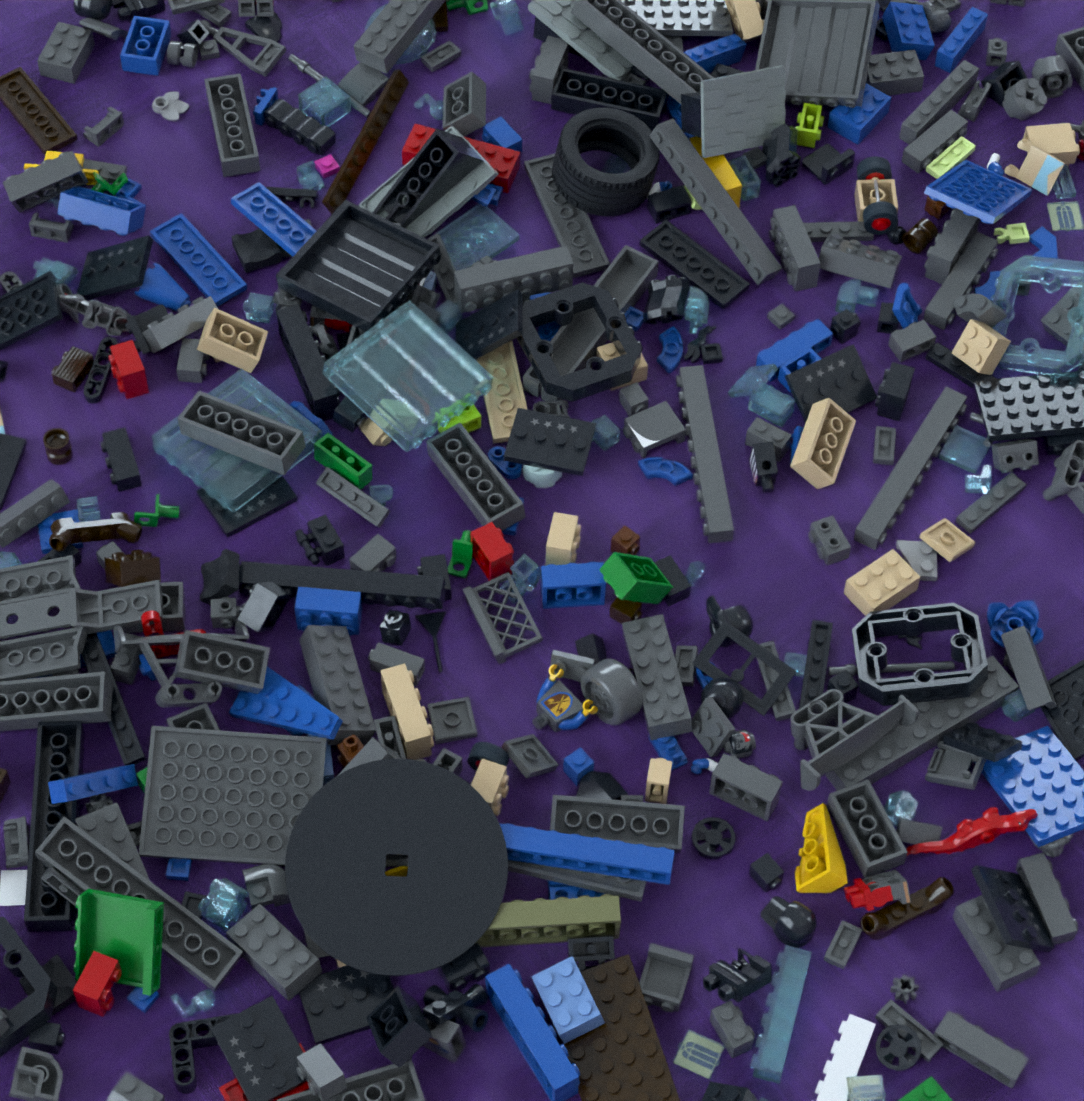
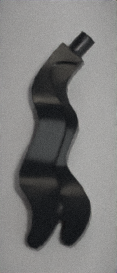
M709 325L701 329L698 333V338L687 345L688 352L684 356L685 361L693 357L691 363L699 360L700 345L706 344V337L712 333V330L716 329L715 325L712 327Z

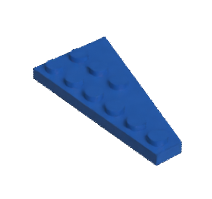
M268 666L266 668L263 689L258 694L240 690L229 711V714L235 718L334 740L343 722L336 714Z

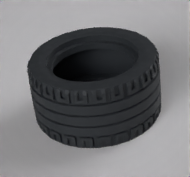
M593 108L576 114L564 125L553 160L552 176L558 191L570 204L593 215L618 216L636 209L647 198L659 163L660 150L649 136L652 131L634 115L618 109ZM592 150L610 152L622 158L631 170L621 174L601 172L589 166L580 154Z

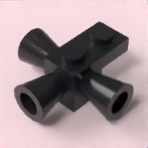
M474 984L465 994L457 990L446 994L437 985H432L424 994L423 1002L427 1007L423 1008V1016L438 1025L449 1020L459 1024L461 1028L468 1025L474 1032H480L488 1022V1013L484 1010L475 1009V1007L485 1005L488 1001V996L485 989L479 984Z

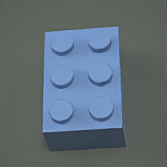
M573 956L532 976L564 1044L605 1024Z

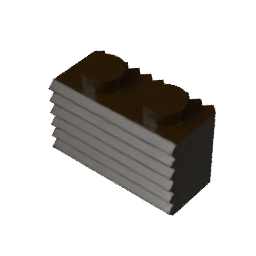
M72 346L69 351L64 352L61 363L52 369L53 383L75 393L91 370L94 361L93 355Z

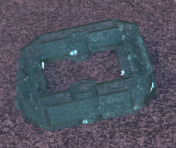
M1024 255L1001 270L1000 276L997 277L995 282L996 291L995 295H992L991 301L1002 309H1006L1007 317L991 328L1004 337L1009 322L1015 316L1013 305L1020 281L1041 283L1043 289L1048 293L1058 291L1061 285L1080 287L1082 291L1078 306L1072 308L1067 314V319L1072 329L1066 351L1043 349L1036 339L1027 338L1020 345L1009 344L998 363L1000 369L1036 374H1060L1062 372H1069L1084 362V262ZM1054 278L1052 281L1047 282L1048 279ZM1078 318H1083L1081 321L1075 322ZM1030 349H1035L1033 352L1028 353Z

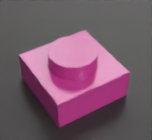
M331 154L314 161L315 167L323 178L336 174L340 170V166Z

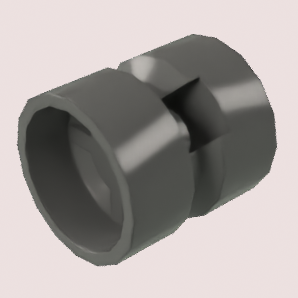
M170 41L167 50L168 64L180 65L182 63L185 67L194 68L198 58L197 44L185 43L183 45L179 41Z

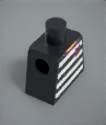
M773 441L753 444L749 456V464L754 485L757 487L762 486L763 493H771L775 490L774 484L778 475Z

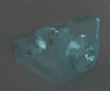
M314 161L297 167L298 181L304 189L318 191L325 188L323 180L316 171Z

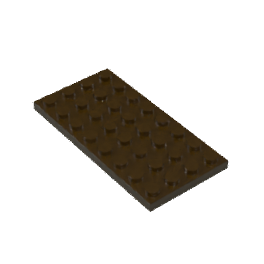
M627 954L581 971L605 1021V1024L565 1044L563 1043L569 1054L568 1059L570 1063H575L581 1074L578 1087L581 1100L680 1101L630 955Z

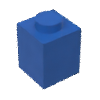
M580 747L564 758L563 771L578 786L584 775L594 771V761Z

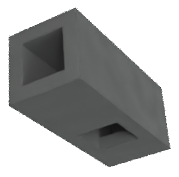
M379 642L375 649H371L368 656L370 670L381 673L383 669L405 663L407 670H411L413 673L414 686L418 685L425 671V659Z

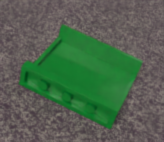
M88 888L76 900L78 918L75 922V929L77 930V939L74 945L76 961L73 968L76 973L75 980L78 981L93 951H96L119 961L122 974L117 983L143 988L142 994L151 996L160 988L164 902Z

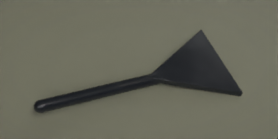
M446 611L415 615L433 638L438 671L442 673L437 634Z

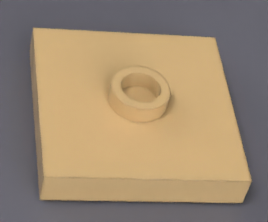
M946 518L923 531L919 537L949 562L972 549L976 543Z

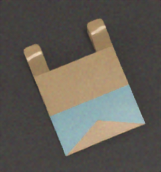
M1023 138L1018 142L1017 147L1027 151L1028 154L1020 170L1010 164L1006 166L1004 173L1019 179L1048 196L1065 163Z

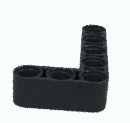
M236 1014L174 1024L170 1028L169 1038L173 1074L179 1092L189 1094L197 1086L193 1049L218 1045L211 1032V1027ZM203 1030L209 1031L205 1036L198 1035ZM179 1034L186 1035L185 1038L181 1040L175 1039L176 1036ZM180 1056H188V1059L185 1061H178ZM184 1077L191 1078L190 1081L187 1083L180 1082V1080Z

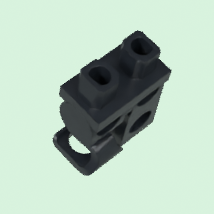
M113 0L112 2L114 9L123 7L117 10L121 21L127 19L132 21L134 16L149 17L166 10L164 0Z
M739 947L738 962L734 960L732 964H729L724 960H720L716 964L713 963L709 966V974L703 978V987L709 992L717 988L719 998L725 1003L730 999L739 1003L743 1000V996L746 997L772 982L771 963L758 955L753 956ZM743 954L748 957L750 963L746 962Z

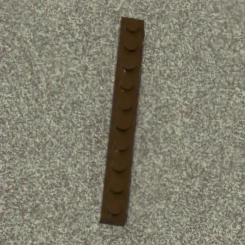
M400 69L393 71L322 201V204L331 214L347 199L410 83Z

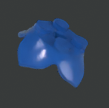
M1022 600L1015 603L1012 607H1008L1001 602L989 604L987 622L991 630L990 636L998 645L1005 648L1001 635L1014 630L1012 629L1013 627L1019 628L1021 626H1025L1029 630L1034 645L1039 644L1043 640L1044 632L1037 626L1039 610L1034 600Z

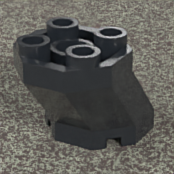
M786 123L773 129L770 133L772 137L769 140L766 138L763 142L762 152L767 156L765 179L775 187H779L784 182L794 179L799 173L801 157L796 153L797 130L792 125L789 126Z
M670 275L665 277L666 280L649 281V296L643 313L644 323L657 324L656 320L662 321V323H669L680 320L685 316L684 306L690 288L689 280L686 277L677 278V275Z

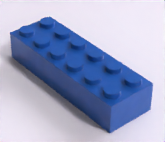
M507 964L485 976L488 999L550 1101H565L578 1094L580 1071L575 1063H570L567 1058L569 1054L563 1044L559 1045L557 1042V1034L551 1025L548 1026L544 1020L545 1015L540 1006L536 1007L532 1000L534 998L529 988L523 987L521 983L522 978L518 970H513L511 965Z

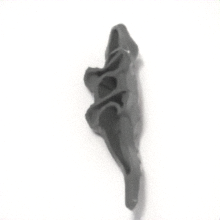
M61 294L58 296L61 305L74 313L85 315L84 320H82L84 327L95 328L99 326L105 328L109 336H118L122 332H128L125 326L128 323L126 318L132 315L121 307H114L101 303L98 300L87 301L80 294Z

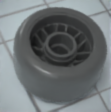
M611 658L601 660L586 670L581 677V690L585 700L594 701L590 708L593 706L598 707L595 715L606 724L613 726L621 725L641 710L643 706L641 688L633 674L621 662Z

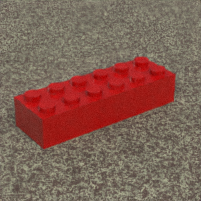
M414 124L402 149V165H406L417 155L436 129ZM464 137L498 173L490 184L503 187V192L508 194L520 168V152Z

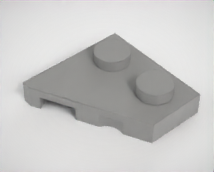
M897 540V550L900 549L904 560L920 576V580L936 581L937 551L924 541Z

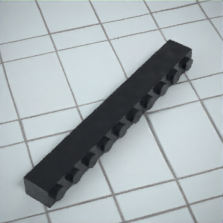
M241 561L238 588L240 593L249 595L253 585L273 582L291 593L290 598L297 597L298 587L361 592L362 603L367 605L383 604L390 607H421L429 610L443 609L447 589L445 578L439 576Z

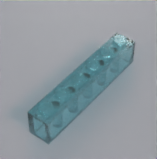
M785 945L784 953L779 952L776 965L780 966L779 973L774 972L771 985L775 986L774 993L769 992L766 1006H770L768 1014H763L761 1026L765 1027L763 1034L758 1033L755 1047L759 1048L758 1055L753 1054L750 1068L754 1069L753 1077L780 1084L812 952Z

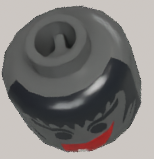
M746 729L734 731L723 747L725 753H729L730 756H735L738 759L751 756L753 750L756 749L754 735Z

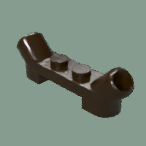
M125 512L111 513L110 519L74 523L72 517L61 518L54 521L50 527L52 535L49 538V544L52 549L58 552L64 551L69 544L119 538L134 544L141 537L142 526L131 521Z
M938 877L930 885L910 894V903L902 904L898 900L876 912L864 914L860 921L861 927L870 938L874 940L883 939L891 935L893 930L927 913L931 915L939 911L943 907L944 902L954 895V887L947 878Z

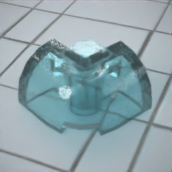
M44 257L41 262L35 260L33 268L37 271L34 279L51 271L55 276L56 284L65 283L67 285L78 274V270L75 267L57 260L54 262Z
M695 286L689 287L684 307V320L690 321L689 333L696 334L698 327H702L703 323L707 324L709 315L708 296Z

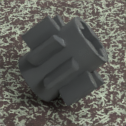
M105 794L91 796L90 803L86 804L87 811L91 813L113 804V800H111L110 796L106 797Z
M903 973L900 979L894 977V985L891 986L890 992L895 993V1001L899 999L906 1004L910 998L912 1000L916 999L917 994L915 992L919 990V985H915L914 976L910 978Z

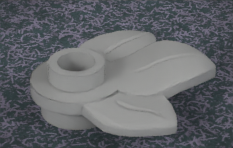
M168 92L163 97L154 99L152 109L155 113L161 114L166 120L177 121L179 120V115L189 109V104L178 100L179 92Z

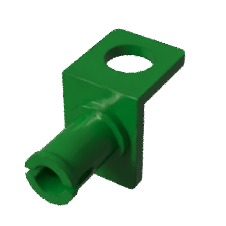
M446 0L449 11L464 7L467 9L468 14L472 15L488 10L487 0ZM477 2H483L482 7H474Z
M94 172L93 175L97 183L91 190L101 193L109 191L115 195L128 181V177L123 172L110 185L98 173Z
M156 494L155 513L135 512L134 522L141 526L157 527L160 517L178 519L179 506L161 505L159 503L160 494ZM145 517L150 520L144 522L140 521L139 519Z
M469 530L463 531L461 540H453L452 558L447 568L450 575L462 578L467 577L473 561V543H471V531ZM459 563L463 564L465 568L462 571H456L453 566Z

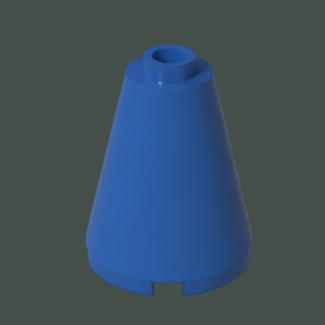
M158 263L153 264L155 268L151 269L149 267L147 269L142 286H138L140 287L139 292L135 290V295L139 298L158 305H164L166 308L176 312L186 304L190 306L191 304L189 301L190 296Z

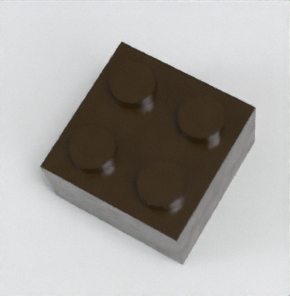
M132 550L131 554L124 555V552H114L112 556L104 557L106 582L123 587L155 580L161 582L160 557L152 555L151 552Z

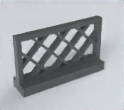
M509 572L473 589L470 586L463 589L465 598L498 665L506 662V657L543 641ZM506 580L509 581L510 586L507 591L498 589L500 583ZM484 590L491 591L488 600L480 598L478 593ZM495 593L505 595L502 604L492 601ZM509 597L518 599L516 607L506 605ZM490 605L500 608L497 616L487 613ZM504 609L513 612L510 620L500 618ZM517 613L526 615L527 618L524 624L514 622ZM498 622L508 624L505 633L496 631ZM512 626L522 628L519 637L509 634ZM525 630L533 631L536 637L528 640L524 639L523 635ZM506 639L515 640V646L506 650L504 647Z

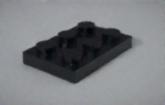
M967 723L965 726L955 729L943 737V744L993 762H997L1022 749V741L1014 739L1011 735L997 733L994 729L980 727L977 723Z

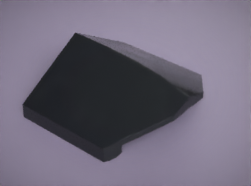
M591 771L581 778L576 797L621 800V795H628V793L610 773Z

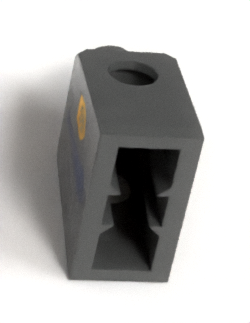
M426 1018L425 1020L432 1036L424 1047L455 1063L466 1046L460 1025L449 1020L438 1025Z

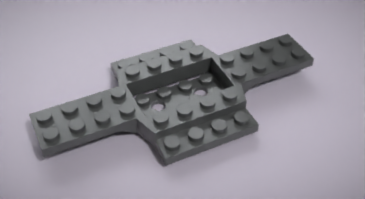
M73 555L1 568L0 639H7L18 635L25 636L29 633L40 631L47 632L51 629L62 627L68 628L72 626L74 628L1 641L0 681L21 680L81 669L80 654L83 652L88 634L114 630L115 626L124 628L141 625L142 614L151 610L157 611L160 614L161 621L164 620L160 581L155 580L101 591L82 590L76 579ZM52 608L60 609L58 615L54 617L48 615ZM10 616H18V621L16 623H7V620Z

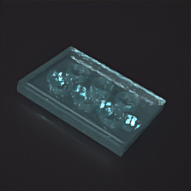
M477 204L437 232L442 237L456 271L470 268L472 264L480 261L485 256H489L492 259L520 240V235L490 208L481 204Z

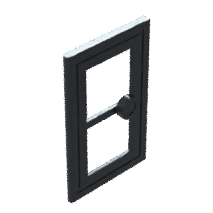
M726 620L723 621L692 663L712 679L729 678L735 681L742 689L743 701L763 716H765L796 674L794 669ZM727 636L751 653L742 668L734 670L731 677L709 662ZM755 656L780 674L762 699L738 683L744 679L743 672Z

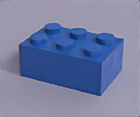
M890 2L882 15L892 52L915 49L918 60H927L935 44L923 5Z
M134 16L120 54L123 71L159 75L172 37L170 21Z
M866 83L862 106L854 108L843 105L836 106L830 112L828 128L859 145L889 113L892 97Z
M592 561L582 564L569 563L566 565L549 564L541 566L542 608L605 605L606 582L599 570L604 562Z
M298 587L295 603L297 630L305 631L308 625L347 626L349 636L360 635L363 614L361 592Z

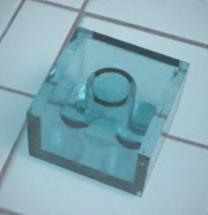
M327 76L298 94L299 110L306 116L317 120L321 125L329 127L351 112L350 96Z

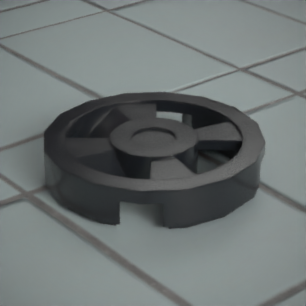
M709 817L695 825L692 831V845L698 850L700 856L718 860L727 853H731L735 845V832L727 821L716 817ZM708 823L712 829L708 830L704 824ZM728 829L731 835L730 838H722L721 833ZM697 841H705V843L699 845ZM719 846L723 849L721 852H715V848Z
M900 1024L890 1025L882 1030L877 1037V1056L881 1063L889 1069L897 1071L908 1070L915 1066L921 1057V1039L908 1026ZM898 1029L908 1031L904 1039L898 1038ZM883 1039L890 1042L889 1048H881V1041ZM909 1047H917L915 1056L908 1053ZM895 1056L899 1057V1066L891 1064Z

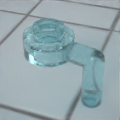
M426 93L415 102L414 105L418 109L427 102L431 106V115L437 120H443V101H435Z
M206 989L197 994L192 999V1004L186 1007L178 993L172 995L170 999L181 1016L187 1019L196 1011L209 1010L214 1005L216 997L210 989Z

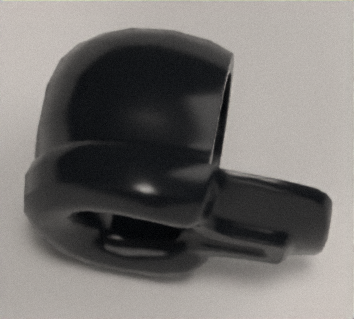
M74 0V11L81 17L100 21L109 16L113 0Z
M713 595L707 598L705 610L710 618L709 629L712 636L723 621L726 620L750 637L754 626L753 620L743 605H736L722 610ZM727 636L720 647L725 648L737 643Z
M775 896L760 913L761 918L773 928L777 939L788 947L799 948L805 946L814 936L817 927L815 913L798 901L788 903L786 900Z

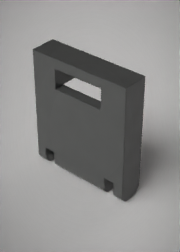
M939 741L938 749H935L927 768L928 773H926L925 779L932 783L975 790L986 759ZM974 761L976 762V764L971 774L969 770L972 762Z

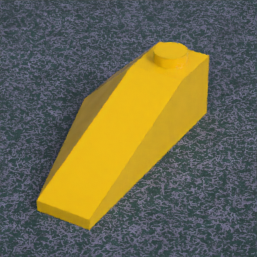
M822 803L806 813L802 833L805 840L803 848L799 849L798 854L801 856L800 866H797L795 870L796 891L799 893H831L848 883L846 865L826 804Z

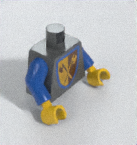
M553 664L549 668L551 676L547 677L536 699V712L538 716L532 722L538 730H541L546 725L554 732L578 729L589 717V713H597L598 707L593 706L589 710L590 705L594 701L586 700L582 704L560 680L556 682V678L562 677L564 671L560 669L555 675L554 670L557 668V665Z

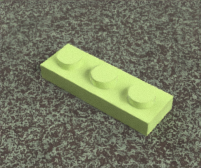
M961 136L926 166V172L938 179L975 151L976 145Z

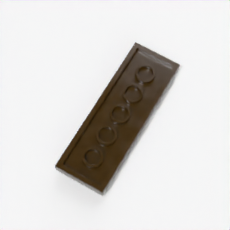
M21 66L0 76V101L44 155H46V151H56L78 140L76 133Z

